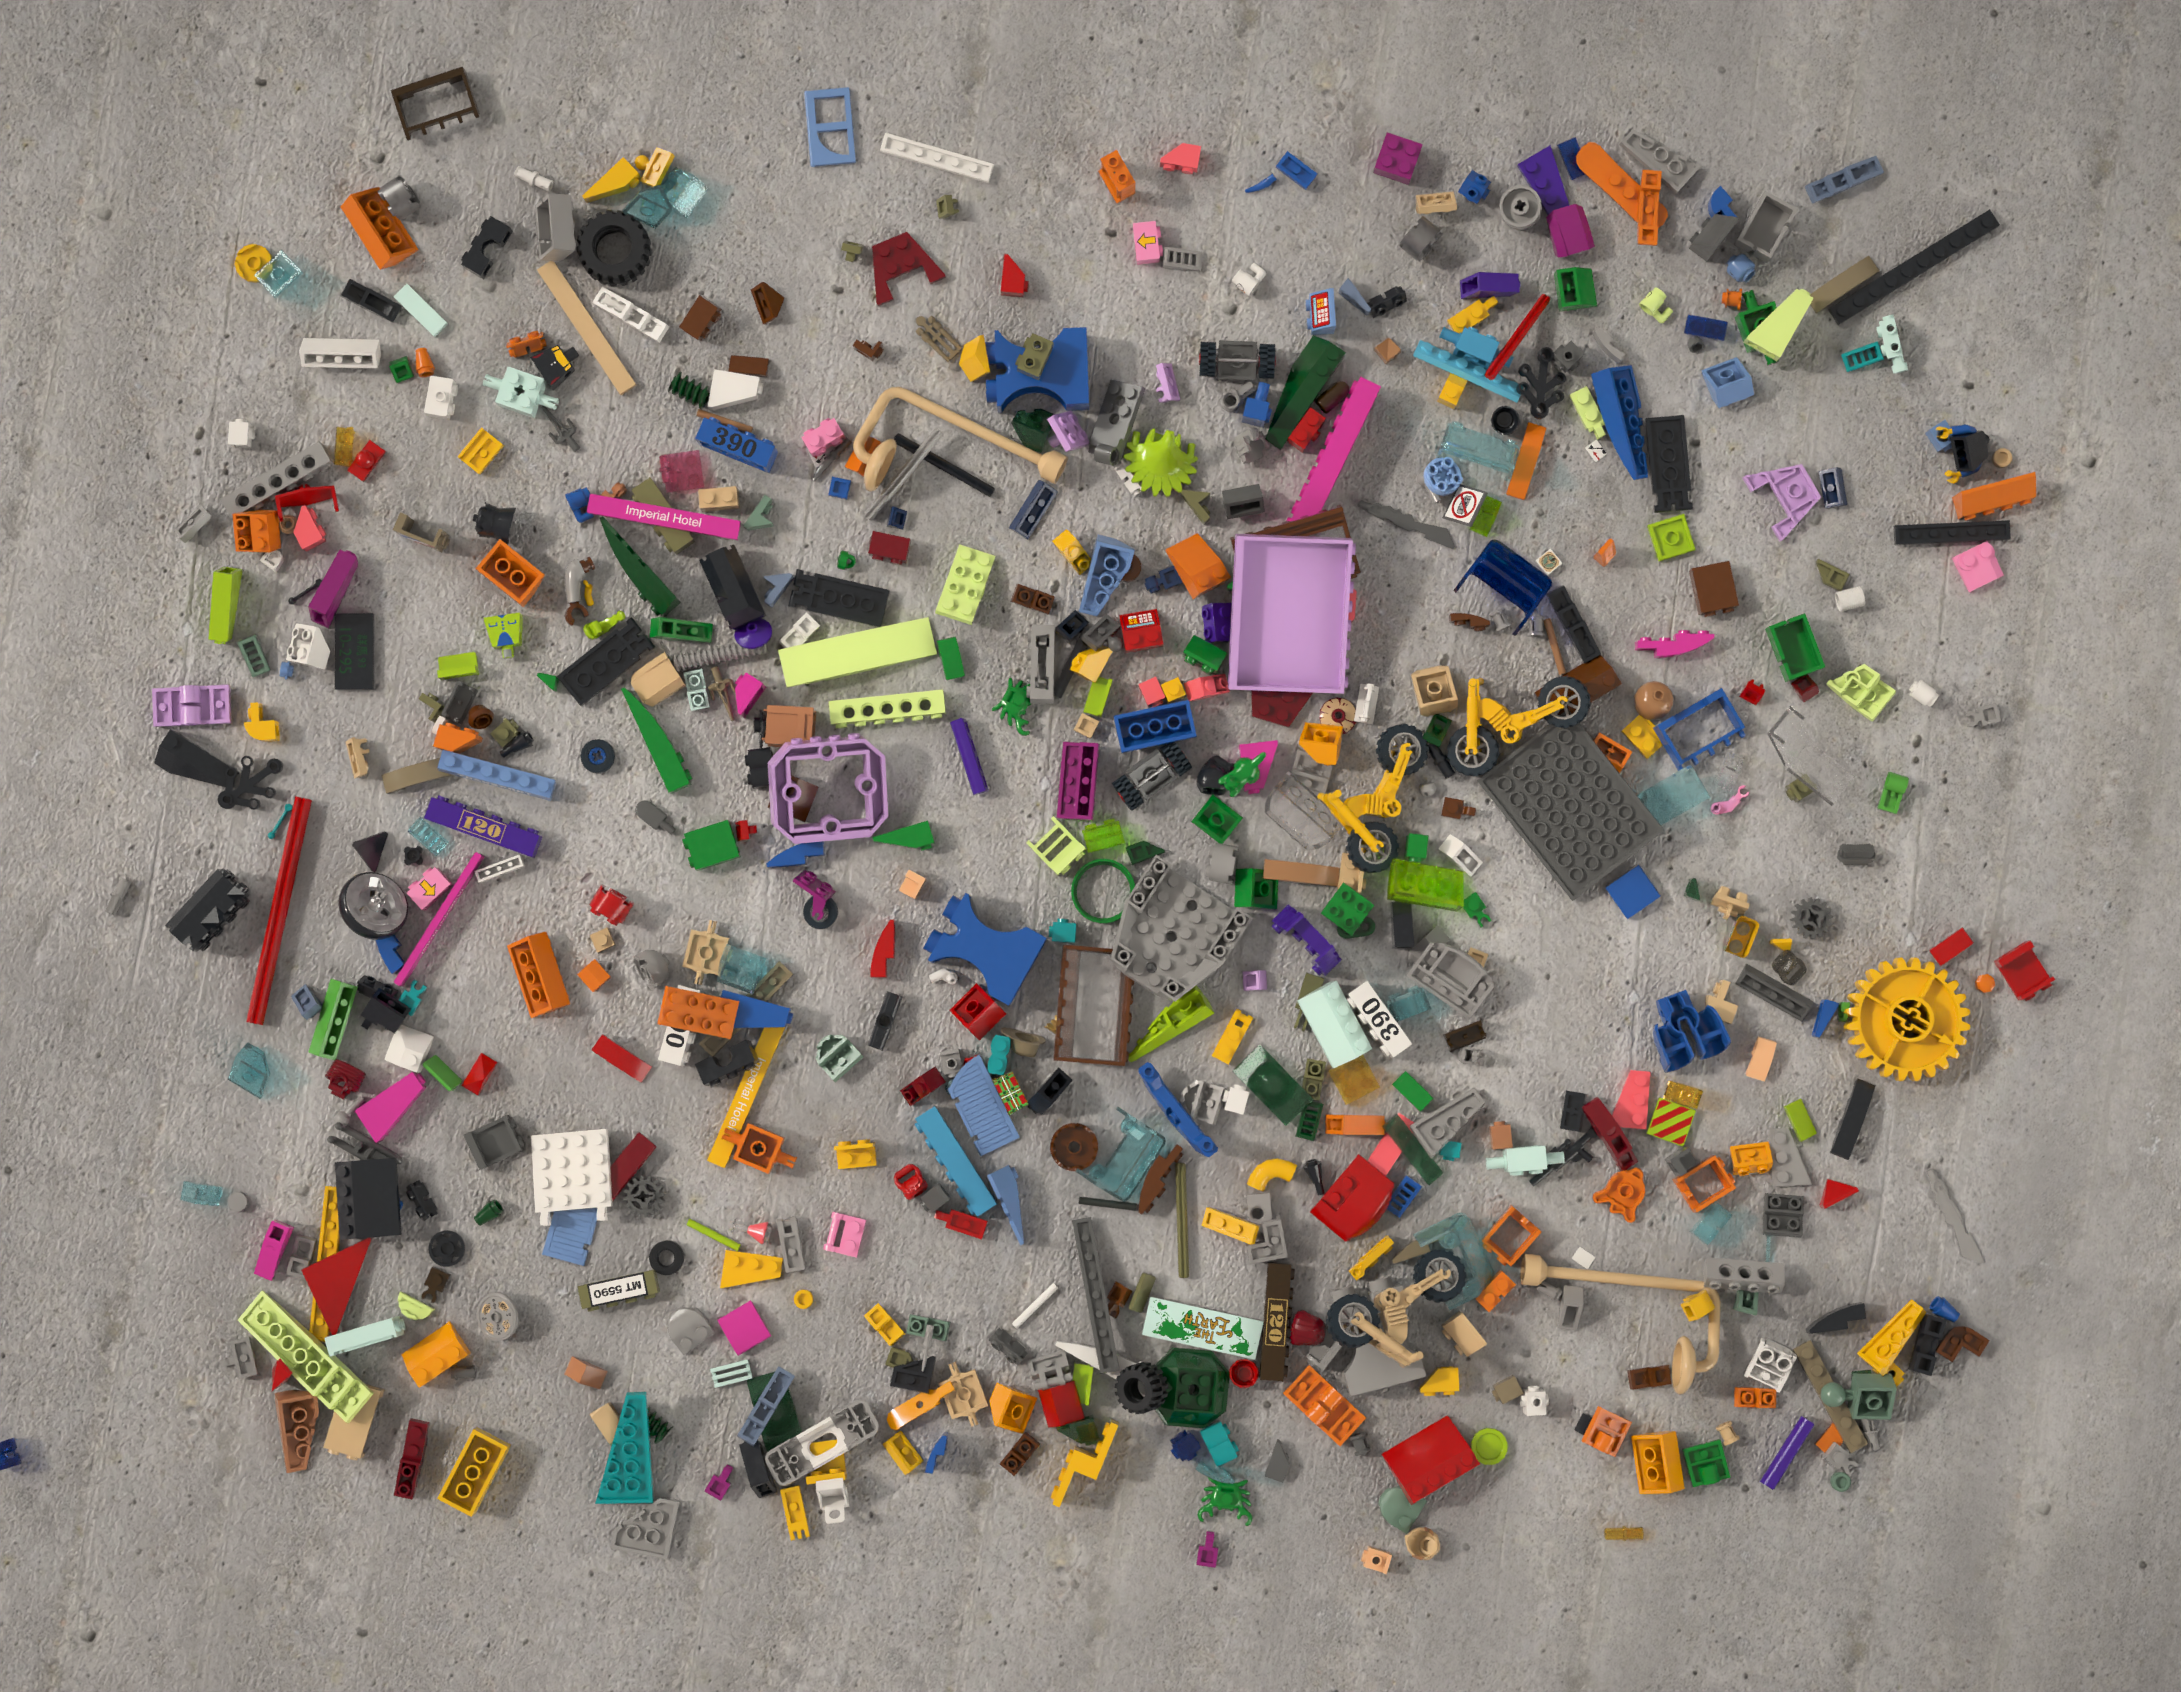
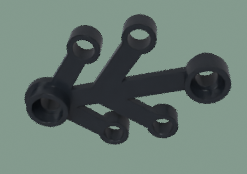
M1544 347L1537 353V359L1540 362L1538 380L1528 364H1523L1518 369L1519 375L1526 377L1537 392V397H1535L1529 390V384L1526 382H1521L1516 387L1517 392L1524 395L1531 404L1530 412L1536 419L1545 418L1548 415L1549 407L1564 399V393L1561 390H1556L1552 393L1551 398L1544 401L1545 393L1566 381L1565 374L1558 372L1553 376L1552 380L1546 383L1548 363L1554 358V352L1549 347Z
M244 756L241 759L243 767L239 787L233 790L234 779L238 775L237 769L234 767L227 768L225 771L227 776L225 790L218 795V804L224 809H231L235 805L246 806L252 810L258 809L260 807L258 799L251 798L248 800L238 797L245 792L263 795L270 799L274 798L276 795L274 788H261L254 785L271 773H280L283 770L282 761L275 758L270 759L267 762L266 768L249 779L250 769L254 760L250 756ZM246 758L250 759L249 765H245L244 760ZM274 762L277 764L275 770L271 768V764ZM233 769L235 771L234 776H229V770ZM269 789L273 791L270 797L266 793ZM225 796L230 797L229 803L224 802ZM253 800L257 802V806L255 808L251 806V802Z

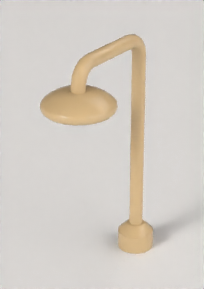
M891 387L879 396L853 443L855 455L861 462L866 464L864 473L865 488L872 492L879 487L894 459L897 444L894 439H888L879 444L873 453L870 454L865 450V443L888 403L894 398H899L1038 465L1041 478L1053 484H1056L1061 477L1068 461V456L1055 450L1043 455L902 387Z
M1523 1254L1520 1269V1282L1522 1285L1538 1286L1546 1277L1692 1292L1706 1290L1715 1305V1309L1709 1313L1707 1357L1702 1361H1696L1695 1349L1690 1339L1682 1336L1677 1340L1672 1360L1674 1391L1679 1395L1684 1394L1691 1386L1695 1372H1707L1717 1363L1719 1357L1721 1302L1717 1290L1704 1287V1281L1547 1266V1263L1540 1255Z

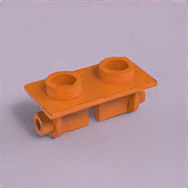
M533 331L528 333L527 337L520 338V336L509 339L506 347H511L508 350L510 357L517 358L528 354L527 346H529L531 353L544 349L547 346L546 340L541 339L544 333Z

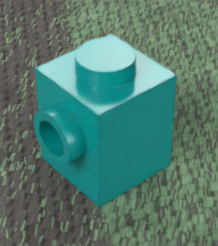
M1057 919V922H1053V926H1049L1048 937L1052 938V942L1075 943L1076 923H1069V919Z

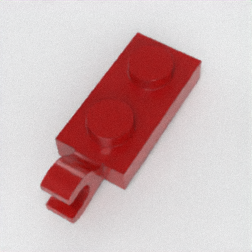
M951 1209L950 1214L936 1210L934 1216L936 1219L947 1222L945 1228L982 1239L988 1222L987 1220Z

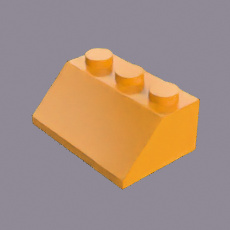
M449 1321L401 1355L409 1374L420 1388L470 1355L471 1352Z
M1676 1431L1632 1435L1631 1440L1639 1493H1673L1685 1489Z

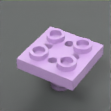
M1072 411L1055 414L1047 419L1055 432L1052 437L1048 438V442L1053 448L1062 444L1064 450L1068 452L1086 447L1089 444L1086 432L1082 430L1078 423V418Z

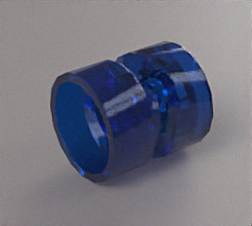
M15 1437L0 1442V1470L22 1464L20 1454L15 1451L18 1448Z

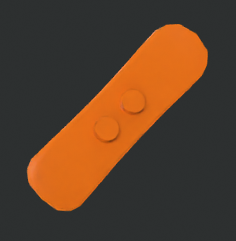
M1588 142L1581 147L1576 156L1578 167L1638 223L1640 185L1600 145L1595 142ZM1660 202L1658 206V228L1665 223L1668 217L1667 209Z

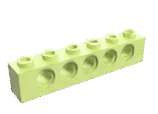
M943 690L829 701L831 725L835 726L836 729L847 728V724H855V727L866 726V722H874V725L885 724V720H893V723L904 722V718H912V721L923 720L924 716L938 719L942 718L943 714H946ZM923 701L931 703L929 710L924 711L921 709L920 705ZM904 703L912 705L910 712L905 713L902 711L901 707ZM885 705L893 707L891 714L886 715L883 713L882 709ZM866 707L874 709V713L869 717L863 713ZM847 709L855 711V715L852 718L845 717L844 713Z

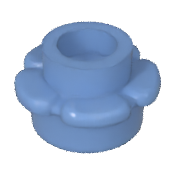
M290 661L281 663L279 676L285 677V680L293 675L294 666L291 665Z

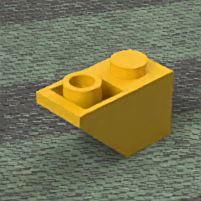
M1067 529L1052 541L1079 575L1089 568L1091 558L1079 541Z
M1437 1367L1419 1386V1392L1424 1393V1396H1435V1392H1443V1395H1455V1391H1459L1458 1367Z

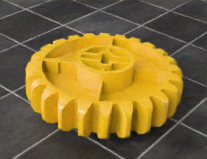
M1902 957L1895 958L1892 965L1887 961H1882L1878 964L1879 972L1874 969L1866 970L1865 975L1868 982L1856 980L1855 986L1860 993H1851L1847 996V999L1854 1003V1007L1847 1008L1843 1012L1852 1017V1022L1844 1024V1029L1854 1031L1855 1034L1848 1039V1044L1860 1045L1855 1056L1857 1058L1869 1057L1866 1067L1872 1070L1880 1066L1879 1075L1881 1077H1889L1893 1073L1896 1081H1904L1907 1075L1911 1081H1919L1923 1073L1926 1077L1932 1078L1936 1075L1935 1067L1940 1070L1948 1069L1949 1064L1946 1057L1958 1059L1960 1054L1954 1046L1966 1045L1967 1040L1960 1035L1961 1031L1970 1030L1971 1027L1970 1024L1962 1021V1017L1970 1014V1009L1960 1008V1003L1965 1001L1966 995L1955 994L1954 991L1959 985L1958 981L1945 982L1948 975L1947 970L1941 969L1934 973L1935 965L1931 961L1925 962L1922 966L1917 957L1910 958L1907 964ZM1903 1001L1911 1002L1909 1008H1904L1898 1004ZM1893 1011L1900 1015H1909L1907 1019L1918 1024L1920 1028L1914 1024H1905L1906 1020L1893 1013ZM1905 1031H1911L1915 1034L1909 1038L1903 1037Z

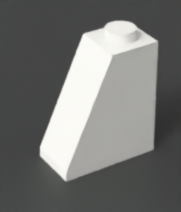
M714 369L708 408L714 411L757 400L758 395H762L764 384L761 383L760 377Z

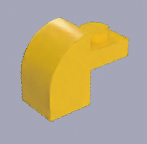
M258 702L250 703L251 708H248V717L251 719V722H244L248 734L263 742L280 741L279 722L275 720L263 721L262 704Z
M1706 1290L1687 1296L1683 1299L1684 1302L1680 1304L1689 1322L1698 1320L1715 1309V1305Z

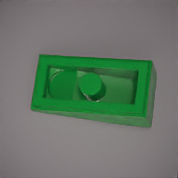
M1406 1071L1392 1084L1419 1112L1433 1100V1097Z

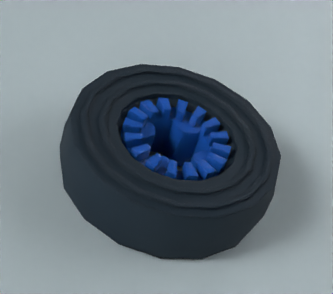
M591 740L582 748L580 754L581 762L584 768L592 773H604L614 764V749L604 740ZM600 751L603 759H598L596 762L594 761L595 757L593 754Z

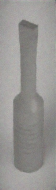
M933 1325L926 1326L922 1372H924L928 1350L931 1347Z

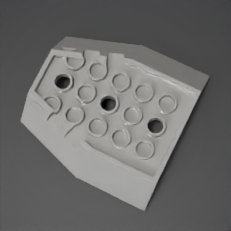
M1156 855L1125 901L1110 960L1124 975L1159 997L1175 1002L1223 965L1253 918L1239 908H1236L1234 911L1171 870L1172 865ZM1190 901L1195 902L1197 909L1190 911L1187 908V903ZM1169 932L1174 933L1176 941H1168L1166 934ZM1146 965H1155L1156 972H1147Z

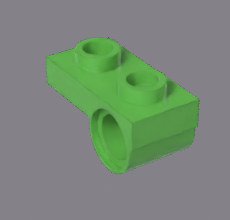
M1888 772L1877 809L1897 814L1902 796L1907 789L1909 778Z

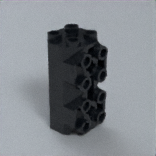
M217 869L165 926L170 928V933L185 946L188 943L192 945L189 948L194 952L201 950L203 952L210 946L212 938L214 936L218 937L224 929L221 927L226 921L231 923L237 917V911L240 908L244 909L249 904L250 900L248 899L249 894L247 892L250 889L244 883L236 881L234 879L236 876L228 869Z

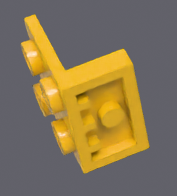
M870 1139L857 1140L858 1144L852 1145L851 1141L838 1142V1146H834V1150H837L838 1169L877 1166L875 1142L871 1143Z
M837 1439L812 1442L810 1444V1451L815 1456L821 1455L836 1446ZM844 1453L808 1473L806 1476L807 1485L829 1479L843 1478V1480H846L847 1473Z

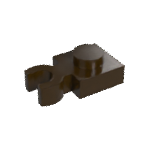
M432 1267L424 1283L429 1288L423 1292L422 1299H425L427 1294H431L433 1297L431 1303H435L438 1298L437 1291L441 1293L444 1291L451 1274Z

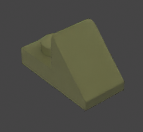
M1183 490L1180 494L1203 525L1210 521V511L1205 505H1200L1210 497V493Z

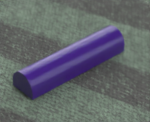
M960 718L950 722L973 795L988 792L989 789L966 719Z
M1800 1416L1761 1478V1483L1772 1490L1775 1489L1813 1429L1814 1423Z

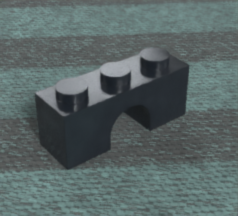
M492 216L484 220L481 225L482 230L480 234L473 238L471 242L472 247L469 252L466 251L461 259V265L466 270L483 280L493 265V262L484 256L485 248L492 243L504 247L513 232L509 226Z
M744 1040L729 1047L732 1060L727 1066L722 1067L717 1057L714 1056L696 1063L695 1066L703 1085L712 1088L720 1085L721 1080L725 1078L732 1079L739 1075L738 1072L742 1070L749 1071L755 1068V1064L760 1061L752 1042Z
M1925 1314L1920 1323L1908 1366L1909 1370L1932 1376L1937 1359L1935 1357V1349L1938 1340L1943 1337L1947 1323L1946 1319Z

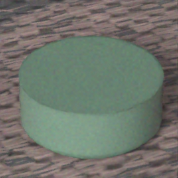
M1836 1472L1831 1476L1830 1484L1836 1491L1844 1492L1849 1489L1851 1479L1844 1472Z

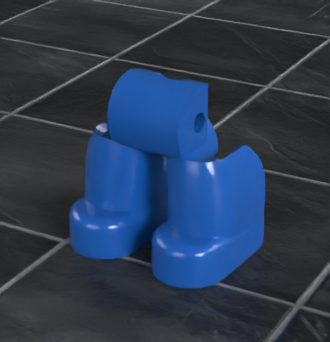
M1687 990L1656 1000L1658 1013L1664 1025L1658 1027V1024L1654 1025L1653 1037L1660 1055V1063L1665 1073L1678 1070L1690 1064L1694 1058V1053L1685 1033L1682 1032L1680 1022H1687L1696 1042L1695 1047L1700 1060L1716 1056L1724 1052L1730 1045V1037L1718 1012L1713 1007L1707 1005L1703 1011L1698 1013L1693 1007Z

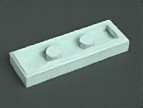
M408 284L394 296L434 337L448 325Z

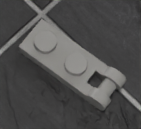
M796 1216L783 1220V1218L777 1219L786 1273L804 1270L805 1264ZM785 1227H791L792 1232L785 1233Z

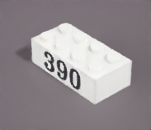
M1368 981L1363 982L1346 994L1351 1009L1355 1008L1359 1013L1357 1015L1359 1021L1363 1025L1367 1024L1370 1028L1368 1031L1369 1035L1374 1041L1378 1040L1382 1045L1379 1048L1385 1057L1393 1058L1412 1045Z
M678 985V987H677V988L683 989V990H688V991H693V992H698V993H703V994L705 993L704 991L697 990V989H693V988H689V987H685V986H682V985ZM667 1026L658 1060L685 1066V1063L690 1061L692 1052L689 1049L690 1045L694 1044L697 1033Z

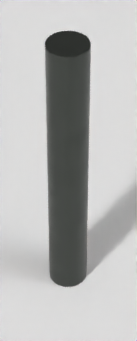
M1079 1196V1204L1132 1211H1136L1137 1203Z

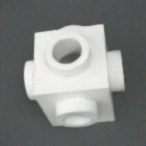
M1528 1386V1389H1522L1524 1394L1520 1395V1406L1523 1407V1413L1527 1416L1546 1415V1405L1549 1404L1548 1394L1540 1386Z

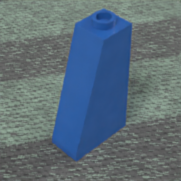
M726 990L722 991L721 998L739 1001L734 1028L786 1027L787 1024H791L793 1018L791 1008Z

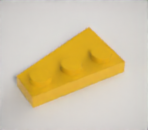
M725 1250L720 1288L781 1277L783 1258Z

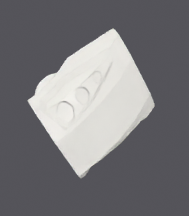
M1761 1338L1744 1376L1756 1379L1780 1393L1789 1377L1797 1355L1781 1344L1770 1339Z

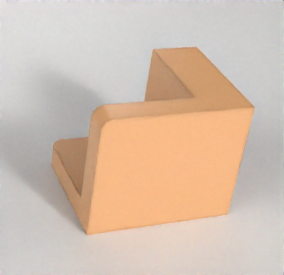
M908 870L899 891L916 900L926 879Z

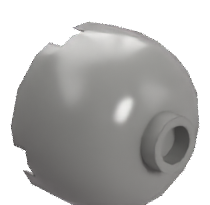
M645 950L634 956L637 959L634 961L640 977L643 980L646 978L650 982L646 984L648 987L655 989L666 981L669 973L668 965L670 964L666 955H661L655 950Z

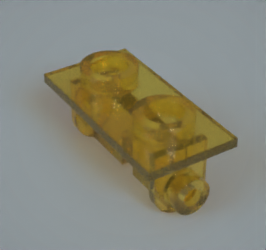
M336 427L334 465L351 466L355 434L353 427Z

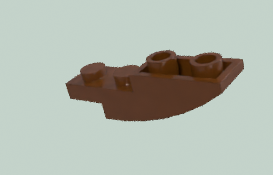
M1178 1144L1175 1145L1165 1159L1158 1155L1151 1165L1140 1193L1139 1213L1141 1215L1144 1212L1148 1213L1154 1206L1151 1203L1154 1198H1160L1165 1192V1183L1160 1178H1166L1172 1170L1170 1165L1173 1161L1177 1163L1184 1155L1181 1152L1183 1148Z

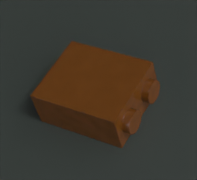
M1730 561L1689 570L1698 615L1704 614V617H1711L1716 615L1715 612L1723 611V614L1734 612V608L1739 606Z

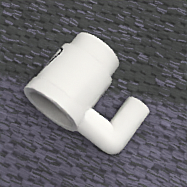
M1255 263L1249 268L1257 274L1255 277L1240 269L1232 279L1236 287L1247 296H1250L1266 275V271Z

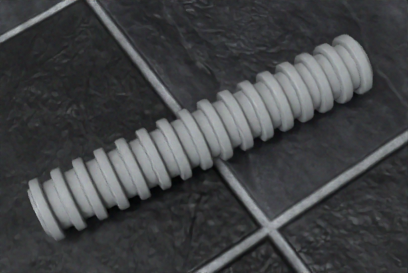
M735 643L731 646L727 644L726 647L721 645V648L716 646L715 649L691 651L690 654L686 652L685 655L680 653V656L675 654L673 662L677 671H680V669L686 670V668L691 669L693 666L697 668L698 665L703 667V664L708 666L709 663L715 664V662L733 661L734 658L738 660L739 657L744 659L745 656L749 658L750 655L755 657L756 654H768V645L766 643L764 646L756 649L743 648Z

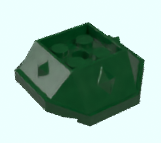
M1172 1347L1156 1363V1366H1158L1157 1370L1161 1369L1163 1371V1377L1166 1376L1167 1378L1165 1383L1168 1384V1389H1166L1168 1396L1164 1398L1166 1401L1164 1404H1161V1407L1154 1410L1164 1425L1205 1428L1226 1412L1230 1372L1212 1351ZM1194 1384V1392L1189 1394V1386Z

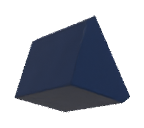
M892 506L887 527L903 530L907 511Z

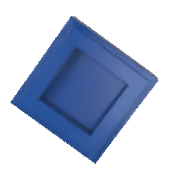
M832 476L828 495L847 500L851 480Z

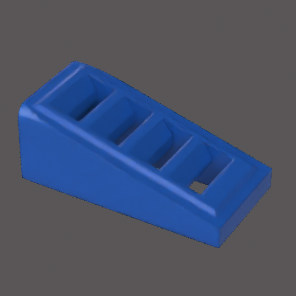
M1827 999L1821 1000L1812 1037L1819 1038L1840 1003Z
M1405 1175L1393 1192L1387 1210L1400 1218L1422 1186ZM1407 1183L1415 1189L1412 1192L1404 1185ZM1401 1189L1410 1194L1409 1198L1400 1193ZM1399 1196L1406 1202L1402 1204L1395 1197ZM1392 1202H1394L1395 1204H1397L1398 1206H1400V1207H1401L1400 1211L1397 1210L1396 1208H1394V1207H1393L1392 1205H1390V1204H1391Z

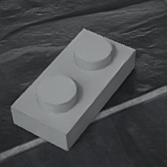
M200 505L174 532L186 543L195 536L202 526L209 522L212 516Z

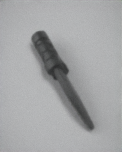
M847 437L835 450L830 452V455L818 467L813 476V481H816L835 459L838 460L840 458L839 455L852 443Z

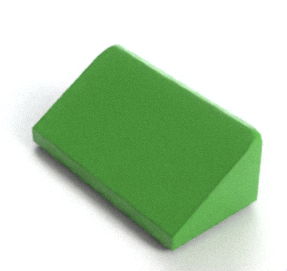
M437 1055L423 1063V1067L448 1091H454L462 1083V1079Z

